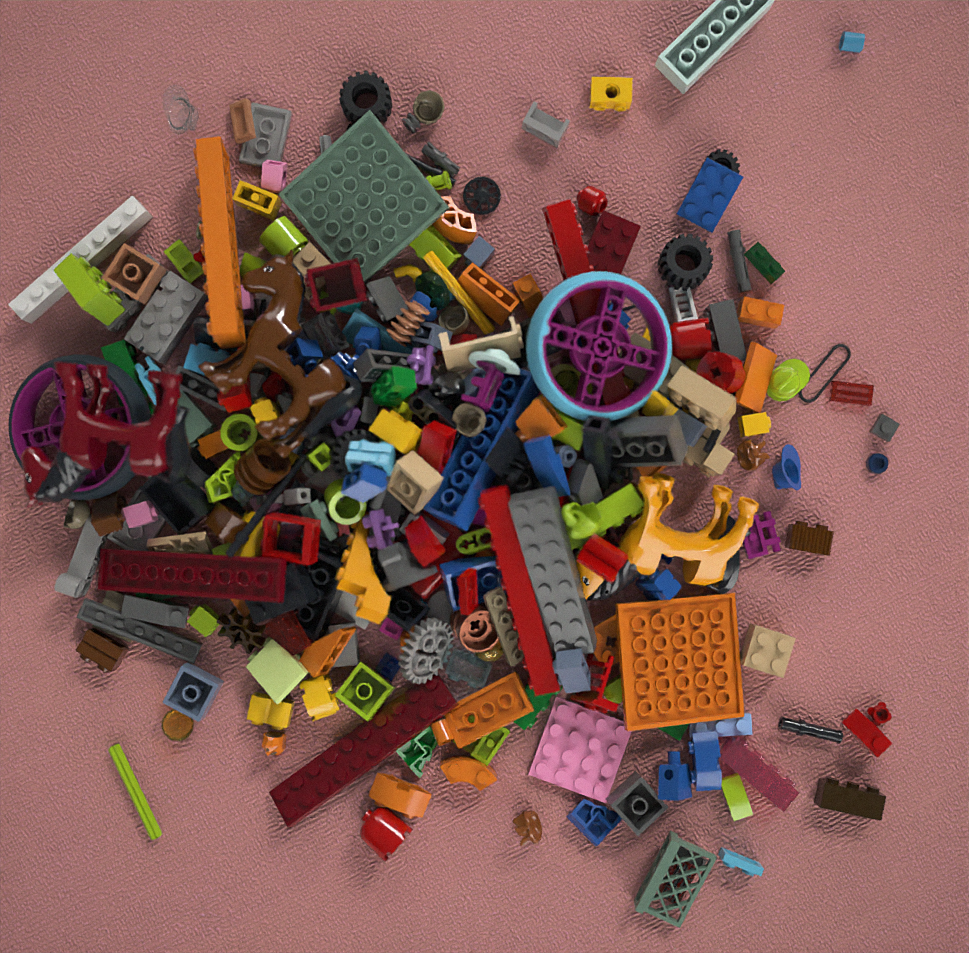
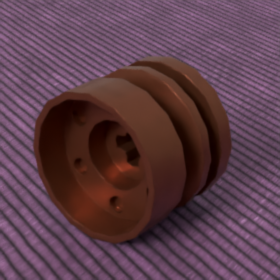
M484 602L479 603L478 607L468 616L460 614V610L452 611L450 614L449 624L451 630L466 649L473 652H484L497 643L499 638Z

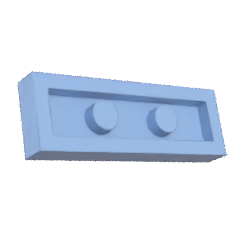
M744 713L745 717L690 723L689 737L691 738L692 733L717 731L718 737L753 735L751 714Z

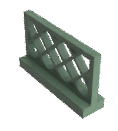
M669 831L634 899L635 911L641 914L647 912L680 928L717 856L679 838L677 833ZM680 846L689 849L690 855L679 858L677 851ZM701 856L709 858L706 865L698 867L695 858ZM693 859L696 868L684 871L681 863ZM679 864L681 872L670 875L668 872L669 867ZM698 873V881L689 884L686 876ZM683 877L686 885L674 888L672 880ZM669 881L672 890L661 893L659 889L660 884ZM688 890L690 897L680 902L677 893ZM674 895L677 903L665 906L663 898ZM657 899L661 900L663 906L658 909L649 907L651 901ZM679 908L681 914L678 919L669 916L668 911Z

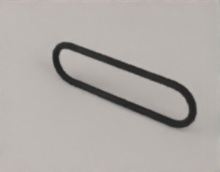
M837 344L830 350L811 373L809 381L836 348L844 347L848 352V356L813 399H805L802 396V390H800L799 397L802 401L811 403L820 396L849 361L851 351L848 346Z

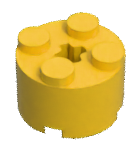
M329 674L299 682L300 689L305 691L302 697L307 712L312 717V721L330 716L340 710L339 700L335 696L336 692H331L333 691V684Z

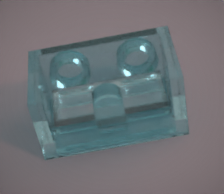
M454 647L445 674H448V678L459 682L461 679L468 682L467 685L472 688H484L492 662Z

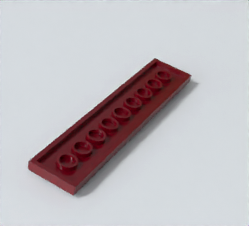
M101 549L97 590L283 602L286 559L233 556L231 558L227 555Z
M439 673L437 676L433 674L431 681L427 679L426 683L421 682L412 686L378 711L370 721L363 722L269 791L287 827L292 828L459 705Z

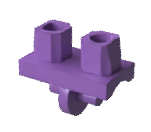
M431 345L424 348H413L412 355L407 357V363L411 365L410 369L415 371L416 384L429 385L433 383L431 367L435 365L436 358L433 356L434 348Z
M384 509L369 512V515L362 518L363 526L365 528L373 527L375 534L367 537L368 547L382 549L391 546V537H395L393 528L399 527V524H392L391 517L385 516Z

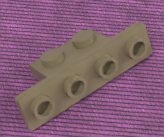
M498 586L483 597L508 665L514 666L522 661L525 656L523 650H519L517 638H519L518 630L513 629V615L511 610H508L504 590Z

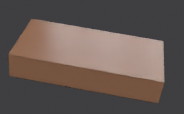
M245 98L229 105L235 142L242 144L256 138L250 101Z

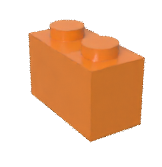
M744 296L738 302L736 313L739 322L775 329L781 325L785 305Z

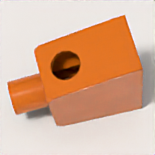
M541 395L516 420L520 430L514 434L522 442H525L527 439L530 440L549 435L553 437L568 426L545 396Z

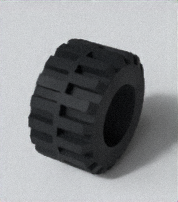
M364 71V74L356 72L355 77H352V75L347 77L348 82L344 81L342 84L343 89H340L341 97H339L348 122L351 121L352 125H354L370 110L380 122L385 123L387 121L386 116L391 115L390 108H392V98L387 82L385 83L381 76L378 78L374 72L369 75L368 71ZM364 93H372L378 97L376 103L366 109L357 107L355 105L356 99Z
M680 234L678 238L673 237L665 245L659 256L658 266L660 267L658 272L663 274L661 279L663 281L667 280L666 285L669 287L672 284L675 286V290H679L680 287H682V291H687L689 287L692 290L697 285L699 286L710 273L709 271L713 266L711 263L713 255H710L712 250L710 247H706L708 243L705 240L703 242L700 241L701 237L699 236L693 238V234H688L686 237L684 234ZM675 256H689L695 263V269L691 271L681 269L676 264Z
M352 429L342 432V435H338L335 438L336 442L331 444L333 447L332 451H329V455L332 458L329 461L334 466L332 469L338 473V476L344 478L352 473L348 472L345 462L351 441L359 442L360 440H366L370 443L380 444L379 441L381 439L378 436H374V433Z

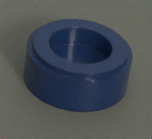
M881 453L872 454L866 460V468L873 474L885 472L889 465L887 457Z

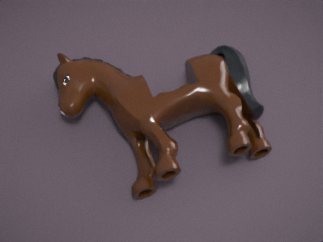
M292 250L286 256L273 255L263 266L249 271L243 276L242 284L244 290L251 294H266L272 297L264 314L255 321L246 343L233 355L222 361H204L198 366L223 394H226L232 386H242L246 382L251 369L258 362L277 373L291 386L294 398L286 412L270 421L262 420L254 426L269 442L276 435H285L293 424L298 423L297 427L286 438L275 439L270 444L284 460L292 450L301 445L305 438L313 441L323 426L349 412L359 402L362 393L361 382L343 374L342 370L331 359L322 363L306 377L305 372L298 365L294 367L291 364V357L284 350L302 331L299 323L306 293L304 276L293 263ZM346 383L349 385L348 389H345Z

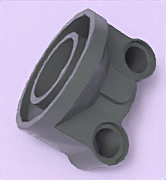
M407 539L378 551L380 562L386 572V577L381 585L385 592L411 584L438 572L436 565L430 563L422 567L411 551Z

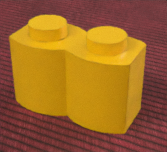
M255 692L251 696L246 719L251 720V723L254 725L262 726L264 723H267L275 730H283L290 725L295 701L284 698L277 705L269 694Z

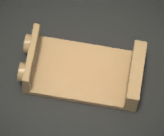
M509 317L511 332L451 346L447 332L440 333L439 338L447 371L459 372L476 368L469 361L470 353L476 351L485 352L488 348L503 350L510 359L521 357L520 349L523 348L520 325H515L514 317Z

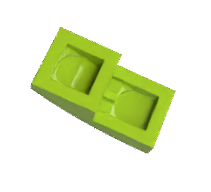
M180 239L163 251L188 283H192L204 273L203 267L198 261L194 260L193 254Z
M735 773L722 778V793L726 799L733 821L753 815L739 774Z

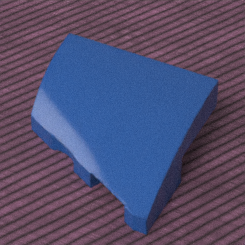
M582 799L566 816L595 847L622 820L617 812L611 811L602 805H595L586 799Z

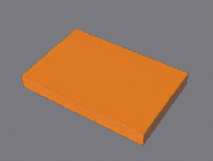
M755 342L750 343L743 366L746 374L745 381L742 387L736 391L735 398L737 404L755 413H761L777 355Z

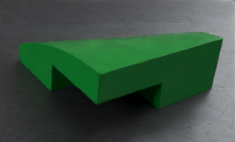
M429 726L396 750L419 778L423 775L422 769L425 762L430 761L432 751L438 744L431 727Z

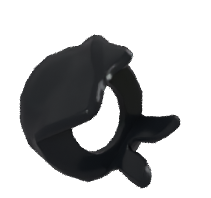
M455 371L440 374L435 380V384L441 388V392L435 393V396L440 398L448 397L442 402L446 406L453 402L456 404L460 403L463 400L461 399L462 395H465V384L462 377Z

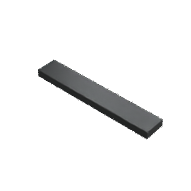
M88 598L84 599L76 617L193 664L203 644L147 621L121 616V611Z

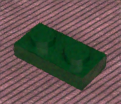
M759 242L744 253V256L770 284L775 282L785 272L780 263Z

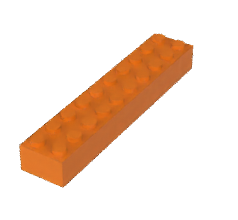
M221 136L196 139V147L193 148L195 160L198 162V166H195V175L199 179V185H196L197 196L201 199V204H198L199 216L202 217V224H199L200 234L204 236V243H201V251L206 260L203 263L204 275H207L204 289L206 295L209 296V302H206V311L210 315L211 321L207 323L209 335L213 336L214 343L217 342L221 349L242 347L246 343L234 203L232 199L230 158Z

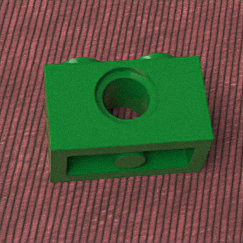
M396 366L389 368L372 384L371 394L373 395L374 404L397 407L417 389L415 371Z

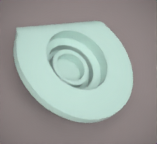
M488 348L485 352L476 351L469 355L470 363L480 370L483 369L476 364L477 360L495 364L502 373L520 375V368L510 361V357L503 350Z

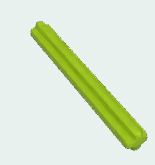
M115 744L108 751L150 839H157L162 835L161 829L120 744Z

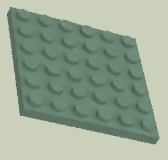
M370 110L279 193L280 197L334 263L358 258L364 284L450 209Z

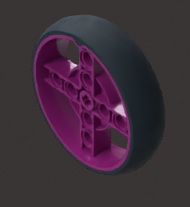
M91 355L63 356L50 360L35 369L17 390L9 413L8 429L10 444L22 470L24 471L21 454L28 447L36 446L43 448L55 445L58 450L60 449L59 435L65 420L66 394L63 381L55 371L54 362L78 364L76 375L83 384L81 370L86 371V364L108 365L109 372L107 378L113 384V388L119 394L124 406L110 410L105 409V413L116 420L119 414L120 421L126 424L135 425L149 421L151 418L148 403L139 386L117 365ZM55 380L60 404L53 410L49 425L34 428L38 403L45 390ZM84 386L82 406L86 410L92 399L87 398ZM127 445L120 463L109 476L106 477L104 464H102L100 468L92 470L90 474L86 475L85 481L67 499H97L125 486L136 475L130 466V445Z

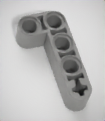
M92 514L89 515L84 524L67 573H62L58 577L54 587L55 591L74 598L83 597L87 593L100 560V551L104 549L107 536L109 535L101 537L97 534L91 524Z

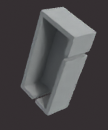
M172 271L168 272L160 284L163 289L161 291L156 290L124 338L164 365L193 324L195 318L204 308L206 299L209 298L205 293Z

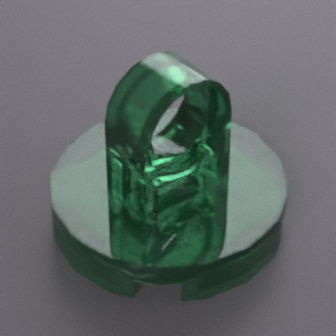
M425 271L416 278V292L419 291L430 298L431 308L437 307L438 311L448 306L450 301L449 294L451 292L437 273Z

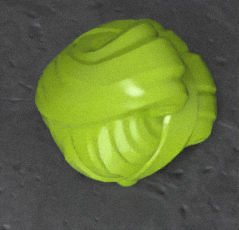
M573 502L563 506L561 511L562 518L569 527V535L575 539H582L593 535L601 527L603 521L602 513L595 507L594 502L581 507L578 503Z

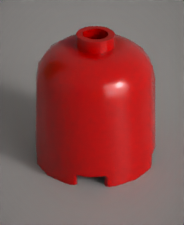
M708 317L678 321L669 326L672 339L671 355L678 360L702 359L708 353L707 351L712 350L711 332L705 326V324H709Z
M378 807L373 812L369 809L361 818L363 824L360 827V837L386 862L389 858L386 854L389 852L392 855L406 839L404 833L407 831L410 834L413 829L387 807Z

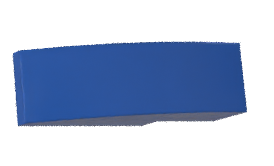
M550 435L533 438L525 442L524 446L528 458L542 487L555 486L557 497L570 495L560 453L555 454Z

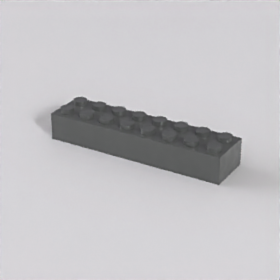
M555 486L513 494L509 507L553 658H556V652L582 649L583 654L594 652L597 637L565 522L561 515Z

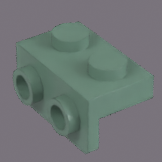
M316 499L300 508L304 517L321 520L320 536L329 539V541L337 538L338 534L336 532L339 529L334 520H329L327 516L329 511L324 501L320 503Z

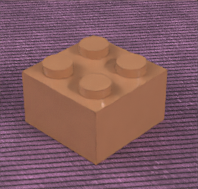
M124 243L102 279L145 305L167 270Z

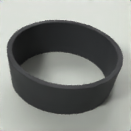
M190 447L191 464L186 475L195 484L205 489V482L218 468L210 459L202 457L199 450Z

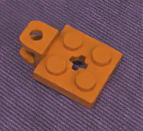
M615 613L594 626L597 643L593 653L598 661L606 663L608 656H613L612 665L619 662ZM608 636L616 638L614 646H606L605 643Z

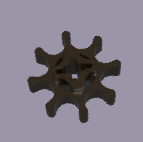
M235 607L232 608L228 615L222 613L216 621L223 626L218 632V636L229 637L232 643L230 645L231 649H234L238 644L242 645L246 649L247 654H250L255 646L259 649L263 647L266 638L261 637L266 626L255 625L252 622L250 613L246 617H242Z

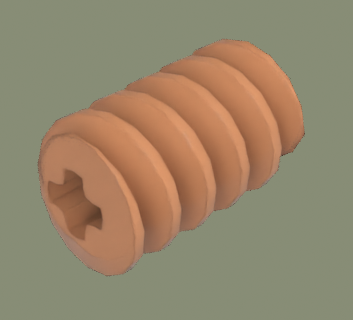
M415 300L412 303L405 301L408 309H400L404 315L395 316L399 322H391V325L394 327L393 330L386 329L392 339L407 347L405 342L411 341L409 335L414 336L416 334L414 328L419 329L421 327L418 321H425L423 314H430L428 309Z

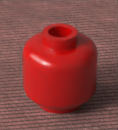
M587 186L577 194L578 209L591 216L602 214L608 205L606 193L593 186Z

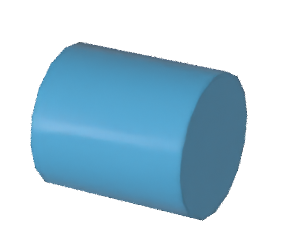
M843 31L839 41V50L860 53L864 46L865 34Z

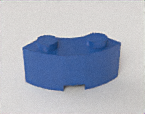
M717 731L692 733L691 741H688V752L692 754L693 769L690 771L691 783L695 784L696 791L721 790L722 770L719 765V757L721 755Z

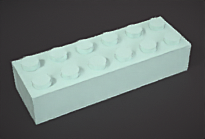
M716 0L658 56L655 67L684 94L770 10L775 0Z

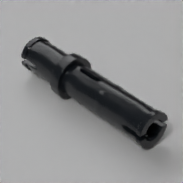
M783 716L779 719L778 727L780 730L795 732L798 736L807 735L838 744L841 743L843 738L842 730L806 723L803 719L794 720Z

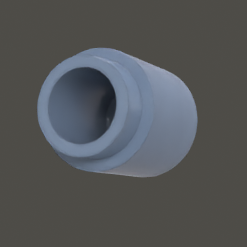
M571 446L553 447L555 454L560 453L563 467H570L575 463L576 452Z

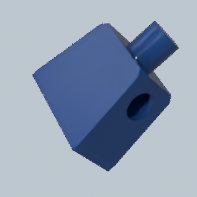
M667 751L668 763L660 764L658 800L680 801L691 798L692 789L689 764L680 763V751Z

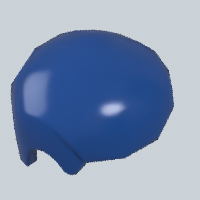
M419 291L415 292L410 302L412 303L415 300L428 309L430 314H423L425 317L424 322L434 321L438 316L436 314L437 307H430L431 300L427 295Z

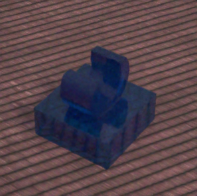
M386 652L374 670L392 681L401 668L398 665L400 661Z

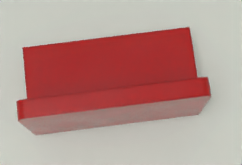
M593 534L582 545L576 561L608 582L613 583L619 569L625 564L629 555L598 535Z

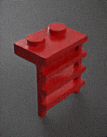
M588 653L586 662L589 669L590 666L605 668L603 675L590 673L591 679L601 680L599 687L591 686L590 691L576 692L575 695H571V699L583 703L584 708L591 711H598L607 714L608 711L616 712L618 704L602 698L614 657L609 655L606 663L593 661L594 654Z

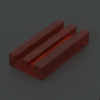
M831 381L832 389H830L831 397H829V401L872 406L874 385ZM837 386L868 390V393L837 390ZM836 394L867 398V401L836 397Z

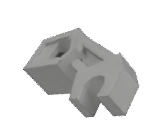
M310 488L284 490V494H280L273 504L301 505L311 503ZM269 495L257 496V505H262Z

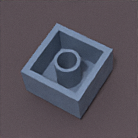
M187 662L181 666L162 703L200 722L206 717L224 681Z

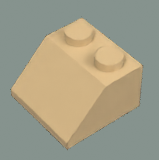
M411 451L395 463L387 490L416 516L438 491L444 478L426 463L423 458L414 451Z

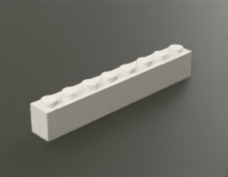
M132 195L8 305L21 320L32 324L68 292V289L53 269L70 253L78 258L82 256L90 264L91 268L93 266L97 267L153 216Z

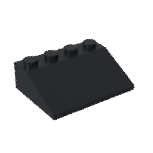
M292 539L287 551L302 553L303 542ZM319 548L317 562L305 565L318 598L308 604L272 617V619L315 641L323 637L343 593L342 590L336 588L338 584L336 575L344 563L341 562L342 556Z

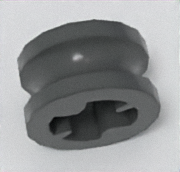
M411 113L407 114L406 119H402V123L412 134L416 132V128H421L420 123Z

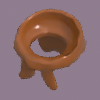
M746 440L739 444L737 457L740 466L744 470L755 471L758 466L766 461L765 459H770L767 453H761V449L766 444L765 440L757 445L753 444L751 440Z
M524 810L513 819L512 822L518 827L515 828L517 834L525 836L521 839L520 846L525 845L528 841L536 844L541 840L542 826L539 816L535 811Z

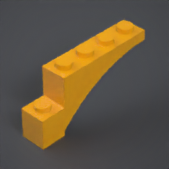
M366 511L363 517L369 515L370 513ZM361 518L358 522L351 524V528L354 529L352 533L350 532L346 544L349 546L348 550L345 549L341 558V562L344 563L336 575L338 580L336 588L358 596L355 601V607H357L355 616L380 624L387 615L391 597L383 590L374 571L367 542L368 528L363 526Z

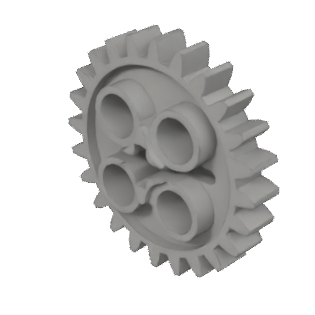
M435 617L433 619L427 618L426 622L421 621L420 627L415 626L414 633L409 632V639L404 640L407 644L401 647L404 652L399 655V658L402 660L398 665L401 666L399 671L403 673L402 676L410 682L420 684L421 682L426 683L427 679L431 681L433 674L437 676L438 669H443V662H448L446 656L451 655L449 649L453 647V644L450 642L454 637L450 636L453 631L450 630V626L446 622Z

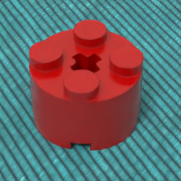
M708 352L699 362L696 372L697 375L728 394L738 391L742 387L746 376L742 361L734 355L723 352Z

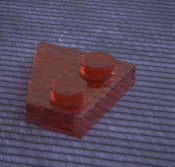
M293 610L287 611L264 624L266 626L264 633L292 656L312 646Z

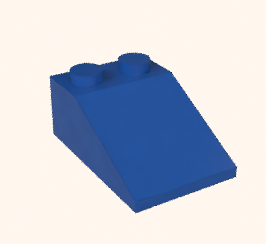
M497 556L459 558L439 564L447 601L453 611L460 610L458 603V576L469 567L477 570L478 604L485 602L483 597L485 594L498 586L502 587V572L497 570L495 558H498Z

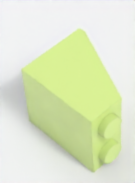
M277 634L274 637L270 635L263 645L264 648L260 652L255 651L247 659L250 662L246 668L278 705L309 672L300 663L301 656Z

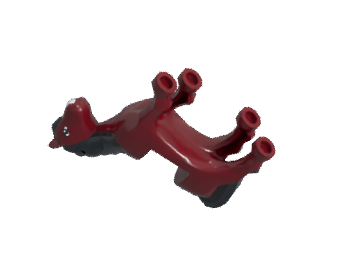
M54 362L55 371L63 381L66 394L65 420L59 435L60 449L54 461H51L44 451L36 446L28 447L21 454V462L24 469V493L29 499L26 508H30L36 503L41 506L44 503L60 502L70 497L80 484L85 481L86 475L102 466L107 455L108 442L110 440L117 441V444L130 445L129 459L131 470L134 474L157 476L169 484H177L186 475L191 464L190 444L185 427L186 418L190 410L187 407L178 405V401L181 398L179 387L181 374L148 370V381L153 385L156 397L155 410L149 421L131 425L113 419L105 413L106 403L113 392V384L107 378L109 372L108 365L86 364V373L90 376L93 383V397L87 409L84 410L82 406L84 384L76 375L78 364Z

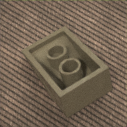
M633 333L630 338L631 345L651 350L650 341L637 333ZM621 350V352L619 353V357H618V358H620V357L622 356V350ZM637 353L636 355V361L638 363L641 362L640 353ZM671 355L667 375L657 391L667 399L669 397L667 385L682 365L689 369V367L673 355ZM626 365L623 368L625 377L632 380L637 386L646 373L644 370Z

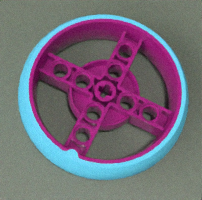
M610 272L583 273L560 283L539 304L528 330L527 359L537 387L556 408L584 421L587 420L588 416L610 418V421L638 411L647 403L653 390H659L667 375L671 360L672 339L670 327L659 303L639 283L628 277ZM601 288L595 316L584 319L575 329L551 323V319L557 309L569 297L584 290ZM625 297L637 307L647 324L651 350L631 345L627 330L619 322ZM608 300L613 304L611 311L607 308ZM603 321L608 325L606 332L602 330ZM558 331L563 333L562 342H559L556 338ZM579 336L583 339L581 348L576 343ZM546 344L568 350L573 365L581 372L574 399L567 395L554 380L547 363ZM598 344H600V346L603 347L602 351H600V349L597 348ZM618 347L622 350V356L620 358H618L616 354V350ZM637 353L641 355L640 363L636 361ZM593 363H596L598 366L595 374L591 370ZM625 365L646 371L640 384L626 398L611 405L598 406L606 378L617 374ZM589 383L593 387V391L591 394H588L586 391V387Z

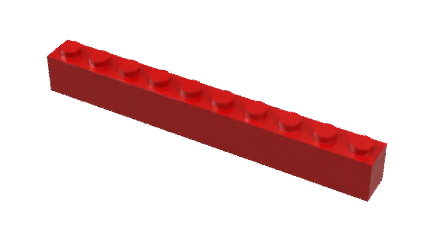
M570 199L542 208L563 281L579 274L595 272L593 266L589 265L587 258L589 256L588 247L582 241V227L576 221L577 210L575 204L571 203ZM600 288L584 290L569 297L576 325L588 317L595 316ZM603 321L602 330L606 332L608 326L607 323ZM598 344L597 348H599L600 351H602L603 347H601L600 344ZM593 363L591 366V370L594 374L598 370V366L596 363ZM624 369L604 380L599 401L601 406L614 404L630 395L629 387L625 385L623 377H625Z
M508 484L483 490L480 494L481 497L478 498L481 510H485V527L487 530H490L492 535L490 545L492 550H496L498 557L495 558L497 570L502 572V588L504 591L507 590L508 598H506L508 610L513 612V629L518 630L519 638H517L519 650L524 652L523 665L530 674V677H528L529 687L531 690L534 689L535 696L560 691L561 685L558 681V673L555 674L553 668L555 658H553L509 507L511 495Z

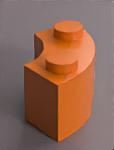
M441 196L450 209L432 225L447 239L459 244L472 245L477 233L474 214L465 213L458 209L453 203L451 196Z
M455 755L445 758L440 763V768L450 784L468 782L481 791L497 781V774L494 769L474 757Z
M377 772L368 796L375 800L377 806L382 808L387 806L401 812L404 817L413 819L414 816L423 818L432 794L421 786L403 781L392 774Z

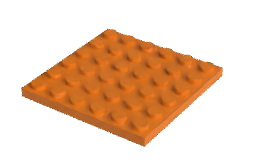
M735 593L615 604L624 728L626 731L745 717Z

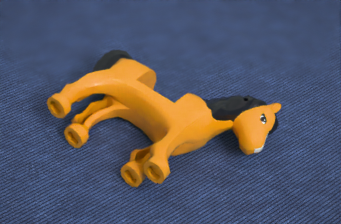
M655 473L654 478L640 477L638 489L644 496V509L642 516L629 526L620 539L617 548L629 555V557L619 569L614 582H608L578 563L576 559L580 550L575 554V562L586 600H606L609 597L618 595L620 591L624 590L641 575H652L658 566L662 554L668 557L679 556L684 559L683 577L687 583L707 586L713 592L720 594L730 591L738 579L740 547L744 539L751 534L749 528L753 524L754 513L758 510L759 503L747 497H739L737 503L739 515L730 532L721 539H718L726 531L727 517L732 509L730 500L733 491L725 486L713 485L711 496L714 499V510L710 520L700 531L686 533L674 530L659 521L663 511L674 499L671 488L675 479L663 473Z

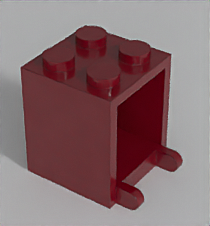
M358 258L306 270L307 274L304 275L306 286L311 287L312 295L309 296L311 307L316 308L317 312L367 301L368 299ZM324 276L329 297L321 299L316 278Z

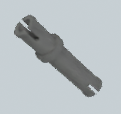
M740 230L727 232L730 244L729 254L730 256L732 255L738 292L751 291L752 288L744 256L746 249L743 247Z

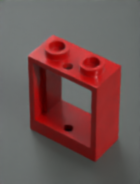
M277 512L265 515L262 522L264 535L260 544L262 557L286 559L287 562L311 565L317 562L321 520ZM278 521L305 525L302 553L276 549Z

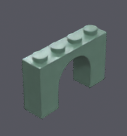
M180 389L181 398L178 401V405L187 407L190 410L185 422L186 434L190 447L196 449L199 446L198 439L214 433L213 429L217 425L189 393ZM121 445L126 450L127 445Z

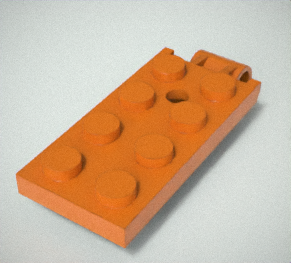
M513 672L458 701L459 705L444 715L446 719L432 724L431 729L438 746L455 740L457 748L461 749L534 711V708L518 673ZM471 715L475 717L473 723H470L468 720Z

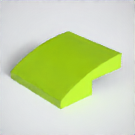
M473 715L469 716V722L473 723L475 721ZM503 726L463 747V749L488 766L510 733V730Z

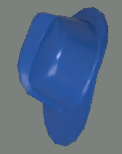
M790 444L783 447L781 460L772 468L776 489L791 487L794 490L801 489L800 458L796 449Z

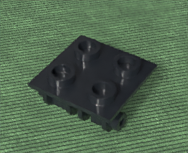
M507 427L484 462L511 487L514 482L518 481L521 473L525 471L524 467H528L530 460L524 443Z

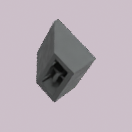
M390 276L366 284L369 289L366 291V294L373 306H379L376 311L383 323L388 322L390 327H392L391 322L398 323L399 321L395 316H403L404 314L400 309H408Z

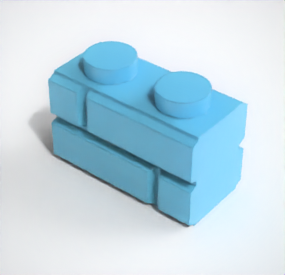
M360 440L359 442L351 441L345 462L348 472H353L367 463L368 466L371 465L375 469L378 468L379 471H386V476H391L396 460L394 445H390L387 442H381L380 444L370 443L366 440Z

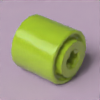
M282 216L266 228L260 236L259 242L272 256L275 254L286 256L292 250L294 257L308 244V239L286 216Z
M233 414L222 423L220 430L223 443L229 449L242 453H247L256 441L264 437L254 427L256 425L255 419L244 414ZM244 429L251 433V435H248L247 440L241 437Z
M340 478L327 486L324 500L331 517L336 522L350 525L358 522L364 516L367 504L366 502L363 503L341 494L344 478ZM346 496L345 500L341 501L340 498Z

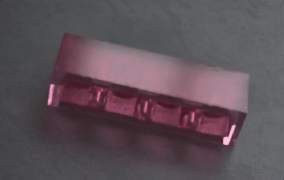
M730 736L720 747L721 757L719 758L784 812L799 794L794 788L796 784L787 776L785 779L778 774L781 771L772 763L769 765L763 762L764 757L756 750L751 752L746 748L749 744L740 736L737 739Z

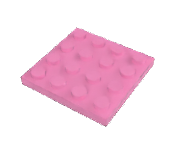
M555 696L528 775L606 803V798L609 796L632 731L625 730L624 720L598 711L588 710L583 705Z

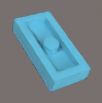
M723 847L720 848L718 855L724 865L730 868L739 867L742 869V872L750 876H754V874L762 876L764 868L759 862Z

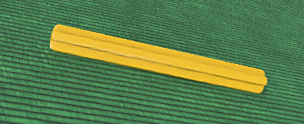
M433 251L425 254L424 260L457 301L467 310L470 317L485 335L491 334L495 327Z

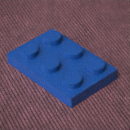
M707 157L682 202L677 215L713 233L744 176Z

